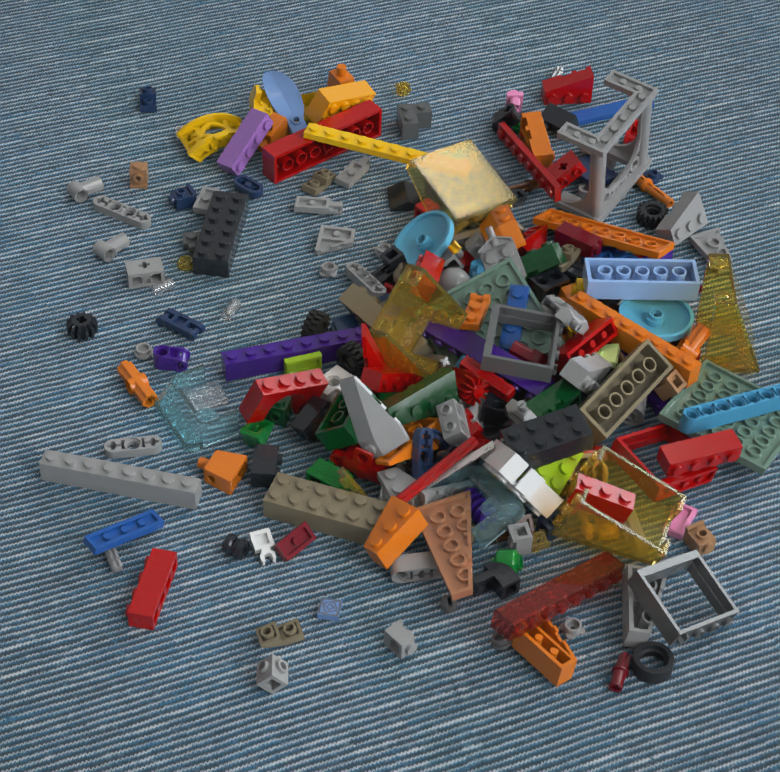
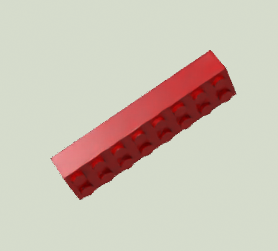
M369 99L315 124L375 139L381 136L382 108ZM304 128L262 147L263 175L274 184H277L349 151V149L303 138L306 129Z

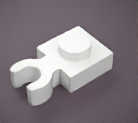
M265 528L250 532L249 538L254 553H261L260 563L264 566L266 557L272 558L273 563H275L276 554L273 551L275 543L270 529Z

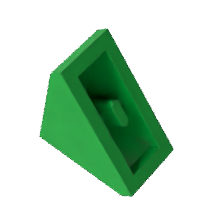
M264 419L263 421L246 424L240 429L244 443L255 447V444H266L274 427V422Z

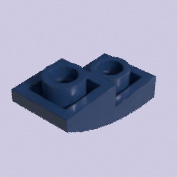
M151 86L140 88V112H157L156 88Z

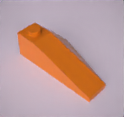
M428 417L402 425L410 439L386 455L378 457L375 460L376 464L391 466L411 459L415 429L427 427L442 433L439 418ZM433 441V450L439 449V446Z

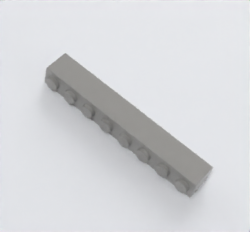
M48 449L45 450L39 462L41 480L195 510L202 496L200 478Z

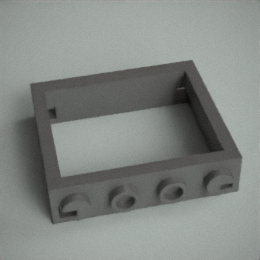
M493 303L480 370L550 383L552 375L556 376L558 366L554 362H558L560 351L556 350V348L560 349L562 337H558V335H562L564 327L560 325L561 320L555 317V314ZM497 322L552 332L547 365L491 355Z
M697 549L636 570L627 581V584L669 646L676 643L682 645L690 638L694 637V639H697L707 631L712 633L722 625L727 627L734 622L732 619L740 612ZM687 569L718 616L680 630L649 583Z

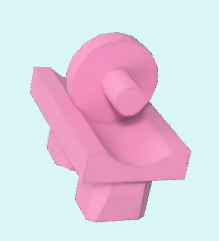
M517 90L508 91L505 106L513 103L515 109L521 113L523 92H518Z

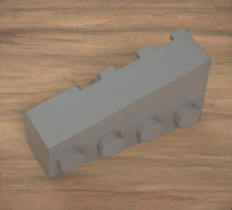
M627 564L621 580L623 646L636 648L641 643L647 642L654 622L627 584V581L636 570L645 568V566ZM667 576L649 583L660 600Z

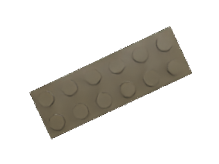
M352 283L338 298L350 314H354L360 323H365L373 334L398 355L402 356L413 368L418 370L426 362L424 357L428 356L429 353L434 354V348L428 344L429 342L422 335L418 336L417 332L410 325L406 326L405 322L398 315L394 316L393 312L386 305L382 306L381 302L374 295H369V292L362 285L358 287Z
M649 339L637 345L578 406L593 432L594 445L607 439L672 370V364Z
M278 472L263 499V517L295 526L306 521L313 531L364 545L388 502Z

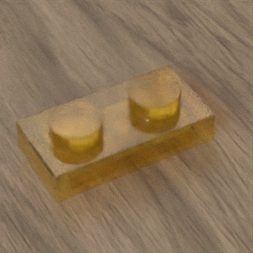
M343 466L337 471L341 477L339 482L345 489L349 487L354 493L368 496Z

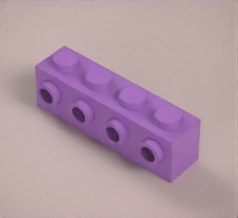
M251 108L216 161L223 171L235 176L240 175L274 123L269 115Z

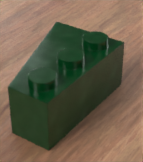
M548 241L541 245L542 248L532 249L526 252V255L520 256L527 274L525 281L567 262L558 242L552 243Z
M563 378L527 401L526 406L537 417L574 404L578 406L582 402L581 390Z

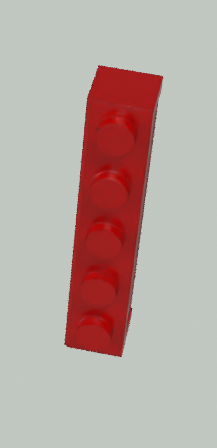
M467 355L459 363V368L468 369L473 374L484 378L485 382L489 384L486 389L506 403L515 395L516 388L495 375L494 372L480 370L481 364L476 362L474 358Z

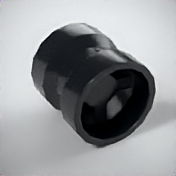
M233 533L228 534L222 544V552L228 555L233 554L239 560H243L250 549V541L238 539V536Z

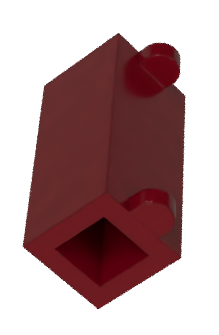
M566 221L555 230L554 243L558 242L560 247L565 244L574 245V247L581 249L579 255L584 258H593L601 252L603 240L593 233Z

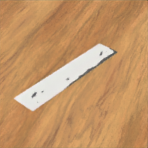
M493 440L462 458L426 488L428 489L495 449Z

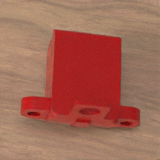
M359 443L355 446L351 445L347 452L335 449L330 455V460L335 465L347 469L360 479H367L378 485L381 484L377 478V472L390 469L391 467L377 465L375 460L378 457L373 458L374 455L363 450Z

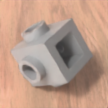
M274 654L258 662L256 685L271 694L287 686L288 663Z

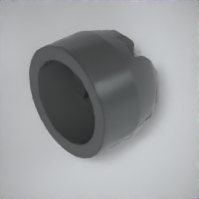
M444 595L440 601L441 610L446 613L456 611L457 600L452 601L450 595Z

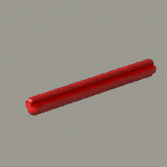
M474 436L467 439L396 497L407 503L479 446L478 440Z

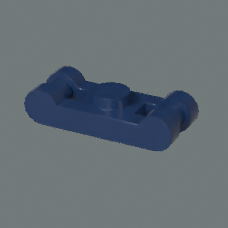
M168 308L164 311V315H160L156 319V323L160 327L170 328L186 336L191 342L197 338L198 334H202L205 331V326L201 322L172 308Z

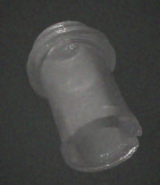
M168 277L164 281L151 285L155 296L168 290L173 291V288H175L174 280Z
M236 298L230 299L227 302L226 308L221 312L220 315L224 320L230 321L236 311L241 309V302Z

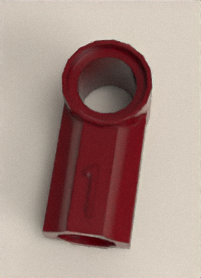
M516 340L508 352L522 361L545 365L548 360V356L536 349L532 350Z

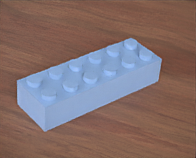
M584 259L582 272L585 293L594 299L697 301L700 279L695 260Z

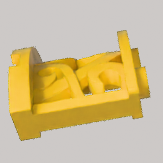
M229 113L206 114L184 125L176 135L186 148L187 154L201 163L206 157L217 152L219 148L228 145L241 125L242 119ZM210 129H223L215 134H205Z

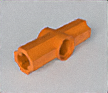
M697 323L688 336L683 338L676 347L696 359L700 353L701 346L712 332L704 325Z
M127 360L120 362V365L117 367V373L125 382L128 393L135 395L142 406L147 408L154 406L158 401V396L150 387L147 376L143 372L140 373L132 362Z

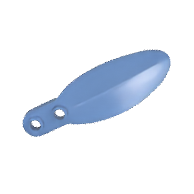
M279 71L264 73L262 82L266 96L274 111L287 118L290 133L293 134L306 128L307 125L303 118V100L295 83L287 75Z

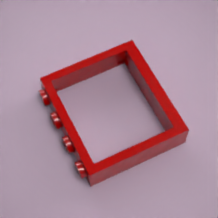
M665 423L617 437L613 441L609 452L653 501L709 483L718 469L717 466H709L697 471H689L678 476L673 475L658 480L632 450L664 440L670 444L690 439L687 435Z

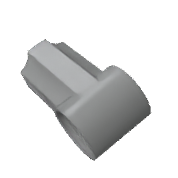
M99 176L83 182L75 180L67 186V192L79 203L84 202L89 195L104 189V184Z
M121 232L106 242L103 240L97 241L92 251L105 262H110L115 258L117 252L130 245V240L125 233Z

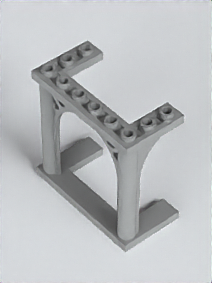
M612 70L606 76L604 85L631 97L598 135L567 121L557 132V138L591 152L589 191L587 196L582 199L567 191H563L561 193V201L555 202V206L574 215L600 222L605 220L652 164V158L648 156L652 101L658 94V88L616 70ZM638 118V131L635 140L627 144L617 143L620 137ZM608 157L626 166L606 188V158Z

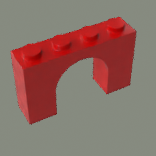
M320 368L256 379L238 409L246 424L263 421L271 407L282 398L288 396L292 398V410L296 415L299 414L313 395L320 398L329 383Z

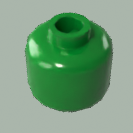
M499 549L495 557L491 558V562L504 563L510 566L517 574L523 569L522 554H519L516 549Z

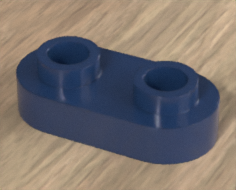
M239 175L234 178V188L241 193L248 194L253 199L263 195V185L246 175Z

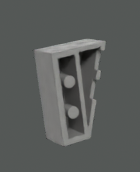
M683 191L681 199L678 203H674L672 206L673 210L670 214L665 215L655 231L657 238L675 242L674 246H676L708 224L699 191Z
M593 352L592 356L586 354L585 358L582 356L571 358L559 373L588 396L613 367L611 363L596 352Z

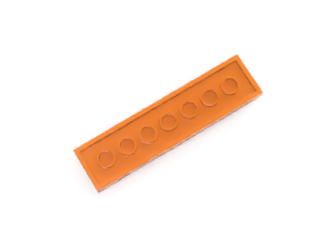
M549 208L533 217L534 225L547 224L548 229H552L554 232L566 221L601 237L603 240L602 246H612L619 251H629L634 255L647 256L649 259H660L674 249L675 242Z

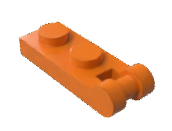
M477 293L470 294L469 303L460 322V330H480L490 305V294H484L483 296Z

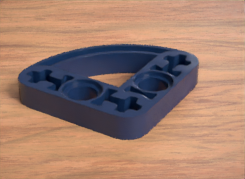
M417 428L413 433L412 477L416 480L432 468L433 441L441 450L451 446L444 440L443 434L433 428ZM422 452L425 455V459L423 462L420 459V455ZM461 469L450 475L452 480H446V477L431 487L461 482Z

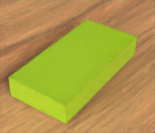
M320 351L284 359V374L318 368L322 369V354Z

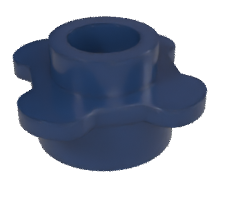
M656 169L643 173V176L650 178L654 185L663 179V175L659 174Z

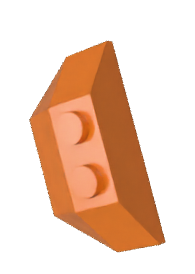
M508 204L500 205L495 210H492L479 226L485 242L489 238L485 229L487 227L489 229V226H492L496 236L512 237L516 248L526 245V241Z

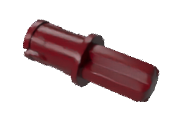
M627 652L619 654L616 666L612 668L613 675L608 685L612 692L620 693L623 689L625 678L629 676L628 668L632 656Z

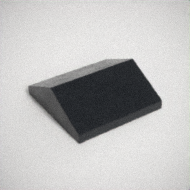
M403 180L387 187L390 212L414 211L415 205L423 201L421 186Z

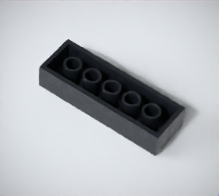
M224 191L213 192L192 257L193 274L229 278L249 211L248 194Z

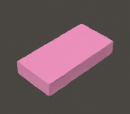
M678 502L664 525L662 533L681 540L684 536L685 528L692 523L698 509Z

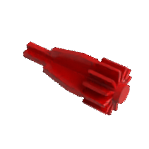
M451 368L455 370L459 399L475 406L476 402L481 404V397L486 400L483 394L489 393V390L485 389L489 384L485 382L484 378L473 374L468 369Z

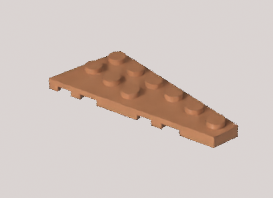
M468 490L416 507L428 523V526L421 533L452 601L473 595L471 492Z

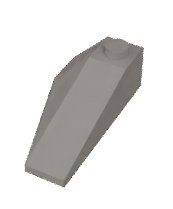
M356 375L339 381L358 443L363 450L374 455L373 458L386 455L410 439L401 422L396 417L392 418L385 411L387 407L383 403L379 404L372 397L373 393Z

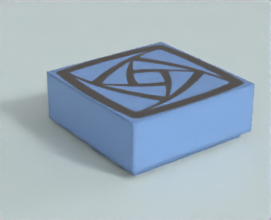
M321 597L317 618L339 621L342 600Z

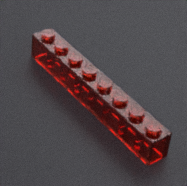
M605 551L495 609L490 627L508 642L517 637L520 638L529 630H534L540 624L549 622L558 614L565 613L567 609L578 606L582 601L592 598L596 593L605 591L613 584H618L623 578L622 573L625 564L608 551Z

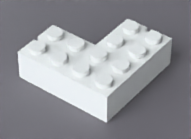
M496 439L494 441L496 448L480 457L485 461L482 465L495 475L503 485L510 489L538 517L542 514L545 518H548L564 500L545 483V480L533 468H530L518 480L517 478L529 465L516 452Z

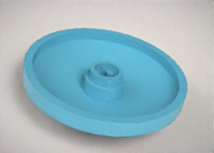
M432 210L425 212L411 220L401 230L393 245L404 253L407 265L413 269L419 255H424L426 250L439 257L446 251L454 235V223L443 211Z
M623 299L619 307V314L668 343L684 338L693 327V310L683 300Z

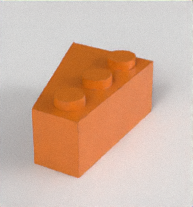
M541 111L521 113L519 139L541 164L548 168L552 165V161L555 160V154L550 145Z
M391 495L363 547L373 562L388 569L428 526V523L418 508Z
M546 611L516 627L511 646L554 686L558 687L572 678L577 659L567 642L559 636V629L556 625L553 626L549 619L550 615Z

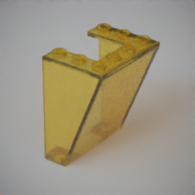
M471 139L413 158L405 166L426 211L440 210L445 212L454 223V235L463 231L462 228L467 226L469 222L474 221L476 223L483 220L496 207L508 204L511 210L518 201Z
M708 253L696 316V324L700 323L710 330L706 353L701 356V361L703 363L707 359L731 372L759 373L760 368L752 322L730 255Z
M407 263L369 332L388 366L424 378L429 374H434L440 365L437 361L412 353L428 323L431 321L459 330L468 314L425 268Z
M603 445L599 451L595 450L592 453L589 462L585 461L579 473L636 494L634 510L624 524L620 523L585 502L589 492L587 488L581 494L576 493L571 504L567 503L568 487L564 494L566 500L564 499L558 508L561 512L552 522L554 528L551 534L648 565L659 563L666 556L671 543V539L667 538L665 540L671 522L683 510L687 496ZM576 471V472L574 473V475L572 476V478H571V480H570L571 483L573 482V480H574L575 477L577 476V474H578L577 471Z

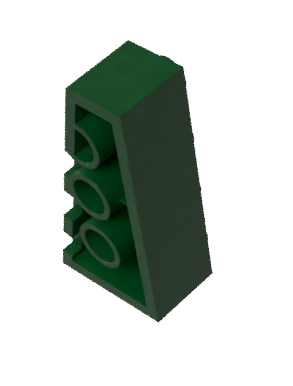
M441 367L434 374L427 375L422 381L408 386L403 392L396 393L379 404L383 403L387 407L385 411L392 418L396 417L402 425L438 415L437 405L452 398L459 403L455 370Z

